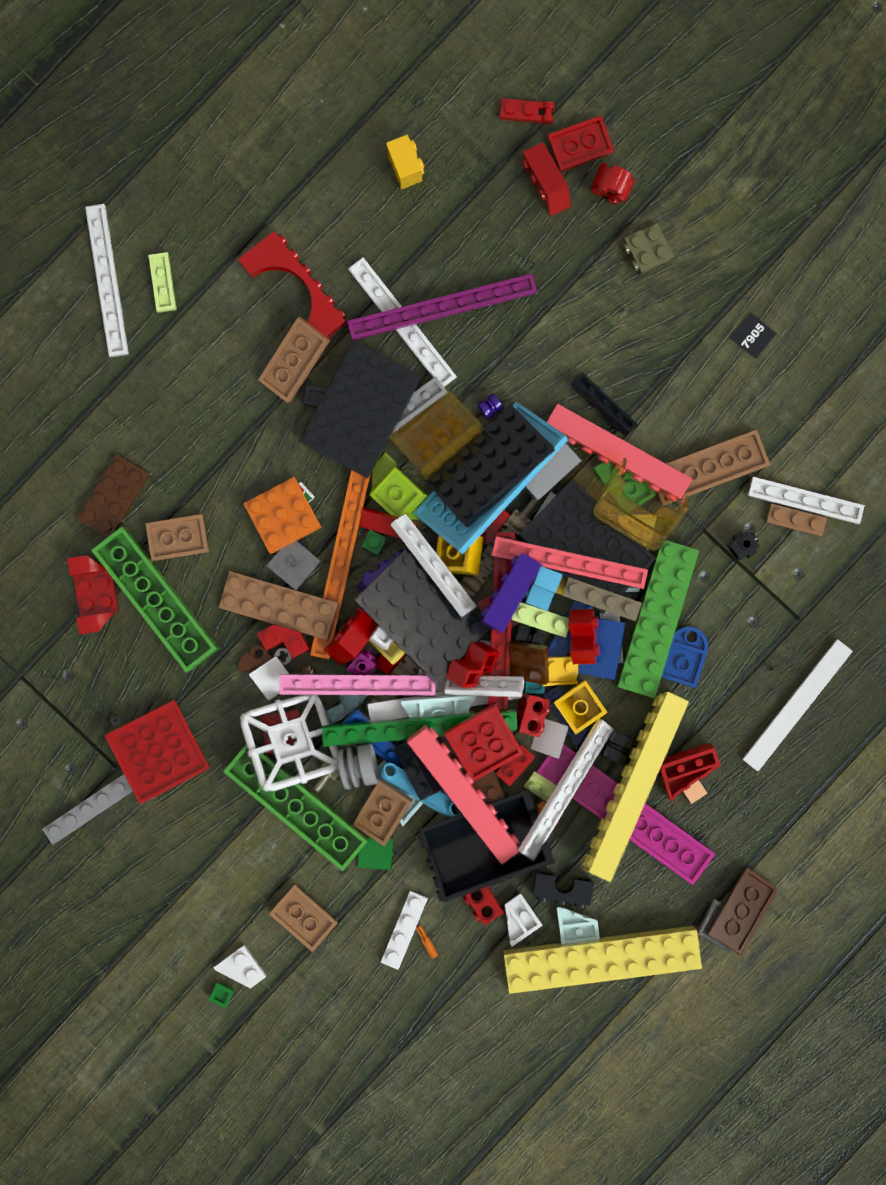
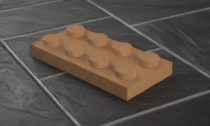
M298 317L258 381L287 403L291 402L330 342V339L303 318Z

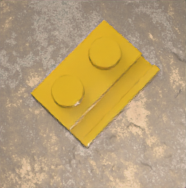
M571 656L548 657L549 682L546 685L540 684L541 686L578 684V664L573 665Z

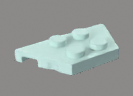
M444 695L400 699V702L409 718L469 713L468 710L476 697L470 695Z

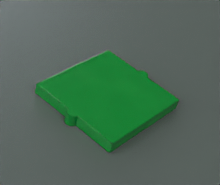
M367 836L369 838L368 842L358 852L357 868L391 870L392 856L394 855V852H392L393 838H390L387 844L383 846Z

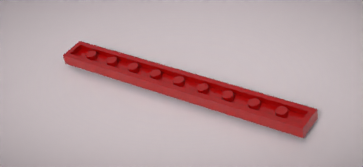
M495 532V537L515 541V533ZM494 556L493 592L495 589H500L503 584L500 580L505 572L509 573L512 569L510 565L512 560ZM511 620L503 633L498 634L491 630L490 647L497 650L499 655L489 676H509ZM488 696V707L496 704L499 711L508 710V696Z

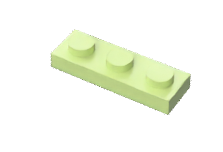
M168 252L149 255L156 311L160 313L177 310Z
M521 602L511 620L566 638L569 629V618Z

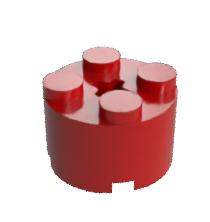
M601 163L591 185V193L599 197L608 198L607 201L613 205H618V202H626L636 179H631L632 174L619 166L613 165V168L607 167L608 163Z

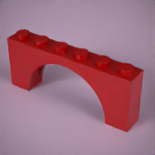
M273 231L238 259L251 278L263 272L275 270L288 272L298 277L311 294L312 309L308 323L327 338L333 336L346 325L344 319L347 317L340 308L338 310L335 309L332 305L335 303L329 294L324 295L321 291L322 285L317 279L313 280L309 276L310 270L305 264L301 266L298 262L299 256L293 249L289 250L287 248V241L281 234L277 235Z

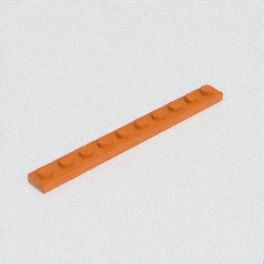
M352 470L323 599L337 602L339 606L329 640L314 636L310 653L311 656L330 659V656L323 650L335 636L361 520V512L370 476L367 479Z

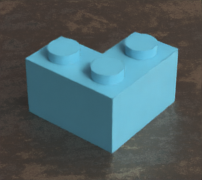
M541 566L531 588L527 590L523 597L526 599L525 603L548 611L563 574Z

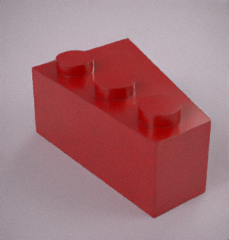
M544 142L523 151L524 160H522V165L525 171L529 172L530 179L533 185L536 186L549 215L552 216L571 207L568 184Z
M359 606L355 609L356 613L354 616H351L344 623V627L323 650L339 665L356 658L377 627V624Z
M710 742L664 758L659 774L666 796L670 801H673L681 792L688 790L692 784L699 779H703L720 766L716 749Z

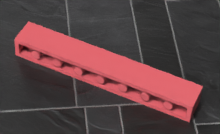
M559 404L556 405L547 421L548 424L566 435L568 438L567 443L581 446L583 452L599 456L598 460L605 464L609 462L615 465L614 468L621 473L626 471L632 475L631 478L639 483L643 481L649 484L648 487L655 492L660 490L666 494L665 497L673 502L676 500L680 502L692 481V478Z
M424 725L407 738L408 744L501 864L505 863L519 852V839L514 833L510 835L507 831L508 825L503 819L499 820L495 815L497 811L491 803L487 805L484 801L486 797L479 788L477 790L472 785L474 781L468 773L464 775L460 770L462 765L456 758L452 759L448 754L450 750L444 742L440 744L437 740L439 736L432 727L429 729L427 725Z

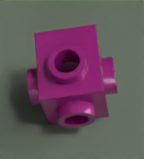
M363 648L356 658L347 662L346 670L352 675H371L376 669L375 654L369 649L365 650Z

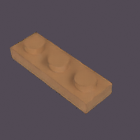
M770 504L765 523L822 537L827 518Z

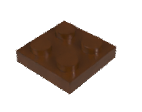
M517 641L510 642L511 677H524V681L546 685L549 682L548 646Z

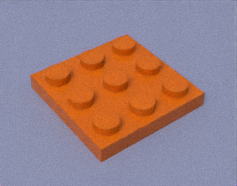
M295 477L243 503L270 555L322 528Z

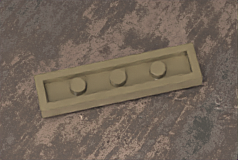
M569 577L562 594L564 597L636 621L642 605L641 602Z

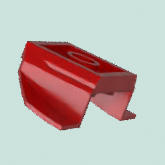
M88 556L67 558L69 574L74 577L80 617H77L79 635L99 632L110 617L119 610L115 581L105 567Z

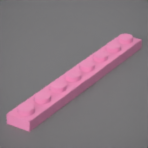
M280 674L279 694L435 695V684L426 675Z

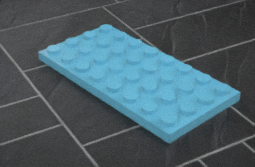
M515 402L512 406L555 448V451L468 528L465 527L434 491L413 512L419 520L461 554L473 544L568 441L566 435L518 402Z

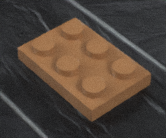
M203 514L145 523L151 561L209 552Z
M381 778L379 784H376L360 811L353 826L385 846L413 799Z
M296 884L293 885L269 913L270 916L311 952L317 948L338 923L334 917Z

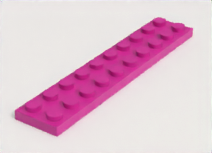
M563 744L559 759L548 755L536 772L557 786L576 753ZM592 765L572 798L600 819H605L607 814L605 810L609 801H613L615 796L613 791L617 782ZM646 803L644 804L630 840L694 885L715 853Z

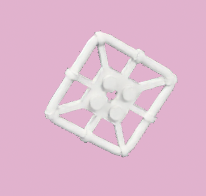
M302 694L282 701L279 699L275 703L249 710L240 716L241 728L249 750L247 753L252 759L258 781L264 791H275L298 783L304 784L307 783V780L330 774L338 769L337 746H329L333 758L315 750L311 738L322 735V728L309 732L305 722L312 705L315 704L322 726L330 725L323 703L318 695ZM309 701L300 718L287 721L283 708ZM277 710L282 723L270 727L252 717ZM249 724L267 732L271 744L256 748ZM289 736L292 739H296L293 746L286 743ZM273 750L277 763L268 780H266L259 754ZM312 755L330 765L305 773L300 759ZM295 761L299 773L298 776L272 783L282 764Z

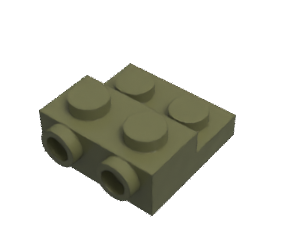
M658 223L643 231L640 230L625 237L623 240V250L626 255H630L632 268L635 272L638 271L639 275L675 257Z

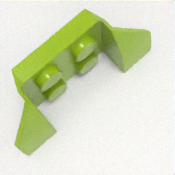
M385 452L373 468L370 496L390 515L401 517L406 514L410 520L418 519L413 512L430 494H425L397 467L398 463Z

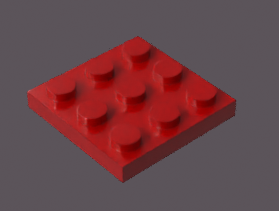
M496 704L489 706L444 732L460 762L473 781L524 754Z

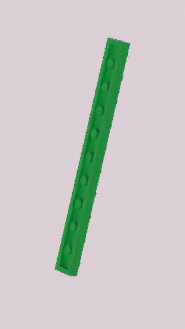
M501 710L500 713L510 730H517L516 710ZM477 713L322 726L323 747L407 740L408 737L424 725H427L429 729L432 727L439 737H443L446 730Z

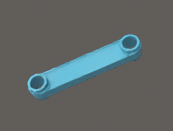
M386 763L380 767V778L420 801L405 770L393 763ZM385 768L391 771V776L386 774ZM438 792L420 801L447 818L462 814L451 798L442 792ZM451 806L455 807L456 814L452 813Z

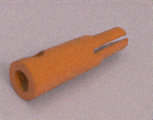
M421 925L417 926L416 930L430 958L437 957L438 953L430 938L426 935Z

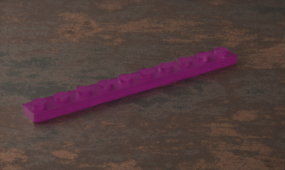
M528 274L349 320L347 323L352 341L530 296L536 294L537 289L533 275Z

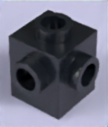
M739 531L732 536L733 541L726 545L737 561L744 557L748 559L757 553L755 549L759 547L757 543L759 540L753 532L745 531L742 533V531Z

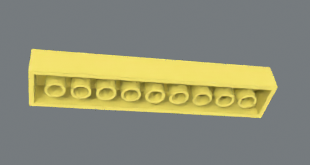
M670 692L659 693V696L656 695L653 699L652 706L654 707L652 712L648 713L644 720V723H646L645 728L640 730L636 739L638 744L636 748H632L629 754L631 760L628 766L625 765L622 770L621 776L623 778L614 788L613 794L615 796L613 801H609L605 810L607 812L605 819L602 818L598 825L599 833L597 837H593L590 843L592 849L589 855L586 854L583 859L582 865L584 867L582 870L611 882L689 701Z
M694 926L601 937L600 940L565 945L555 943L503 950L509 994L702 969L697 929Z

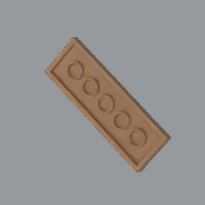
M757 430L666 463L692 478L682 499L770 466ZM660 490L657 492L662 506L673 502L665 497V493Z
M229 571L219 604L221 609L325 640H329L339 606L337 602Z

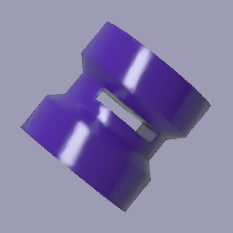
M494 393L489 395L487 400L477 404L487 420L493 417L495 412H500L504 409Z

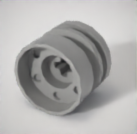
M371 743L359 745L357 755H355L351 747L347 749V754L344 749L338 750V772L346 790L352 788V782L355 788H359L360 778L363 779L366 786L379 784L378 764Z

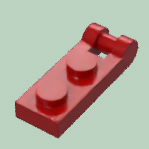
M502 98L500 120L551 124L553 123L552 110H554V102ZM539 110H544V115H538Z

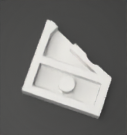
M521 893L505 903L511 946H514L543 926Z
M245 945L214 966L216 971L249 988H252L267 976Z

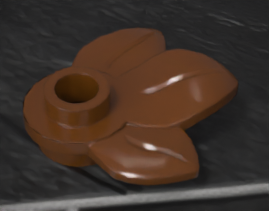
M255 644L251 647L249 653L241 657L238 665L239 672L250 670V673H252L274 657L265 650L263 644ZM257 650L262 651L261 657L256 656Z

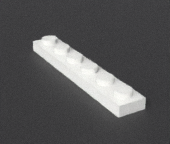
M752 477L747 496L854 524H860L865 506L757 477Z
M404 514L390 524L459 615L463 617L476 607L475 603L409 517Z

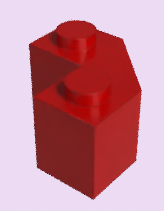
M593 609L570 610L568 625L571 633L570 655L573 665L596 664V658L600 655L596 630L599 626L598 617H595Z
M272 625L257 633L266 651L284 642L291 657L295 658L311 649L303 633L292 629Z
M471 642L465 659L452 660L448 667L446 678L461 688L475 687L479 683L478 679L484 673L488 675L493 670L499 652L484 642Z

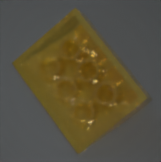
M446 386L444 388L448 392L395 431L390 437L392 442L426 481L433 473L442 468L446 461L451 460L461 448L465 447L476 435L484 430L477 418Z

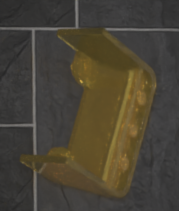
M623 458L603 488L594 506V515L651 551L657 550L687 512L689 497L685 496L676 510L668 506H662L654 514L650 513L622 495L626 488V482L621 475L625 471L627 459Z

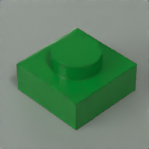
M369 530L361 547L379 555L387 538Z
M218 981L209 1001L226 1009L235 989Z

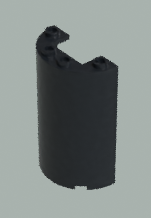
M529 790L491 803L497 811L495 814L499 820L503 819L508 825L507 831L510 835L514 833L519 839V847L538 818ZM463 814L419 829L421 836H418L421 848H426L430 857L427 859L430 870L434 869L436 875L432 878L435 887L439 888V890H436L439 902L443 901L445 903L555 863L546 840L534 861L518 852L501 864Z

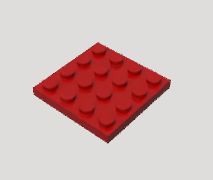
M175 700L104 735L139 804L209 769Z

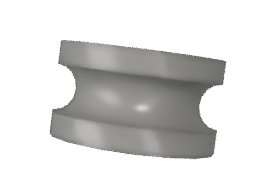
M280 648L275 652L274 657L277 658L281 655V651L288 653L289 657L286 658L285 662H282V659L279 660L282 665H286L292 660L287 648Z

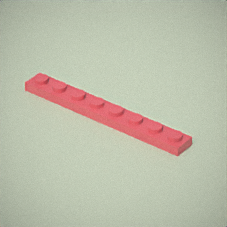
M495 537L492 556L513 560L515 555L519 556L521 553H524L541 563L542 567L644 589L648 572L647 569L501 537Z

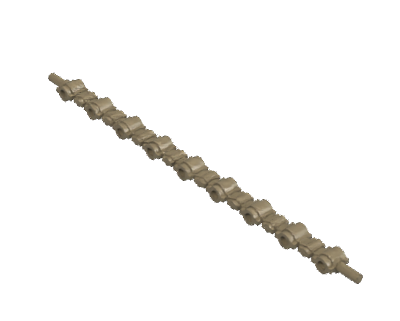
M532 497L521 512L515 509L504 524L508 528L506 530L502 528L500 532L516 533L520 536L519 534L530 523L531 520L527 516L538 501ZM494 539L481 554L484 560L480 561L479 575H465L459 583L465 592L472 597L484 584L485 580L482 577L485 576L487 578L493 570L491 565H494V556H492ZM406 655L404 658L406 663L400 662L391 675H415L416 672L413 671V668L418 669L419 667ZM375 695L370 703L386 701L391 698L395 699L398 695ZM364 711L362 714L369 719V713ZM363 743L338 745L337 748L338 750L344 749L347 754V749L349 747L358 750V746L362 745ZM324 762L320 768L329 766L330 764ZM338 769L330 774L321 776L313 786V789L319 792L329 778L335 781L339 776Z

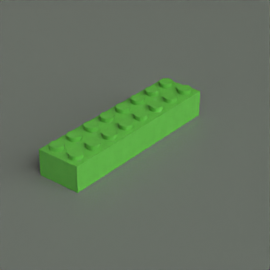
M120 527L91 550L186 673L192 671L220 649L127 528Z
M664 539L659 540L654 556L656 560L651 566L641 599L642 605L631 632L616 687L655 698L699 550Z
M246 744L223 772L340 870L344 871L368 842L369 838L302 783L275 791H264L258 781L252 759L248 756L247 752L249 750ZM264 752L259 754L266 780H268L277 761ZM280 766L272 783L294 776L283 766Z

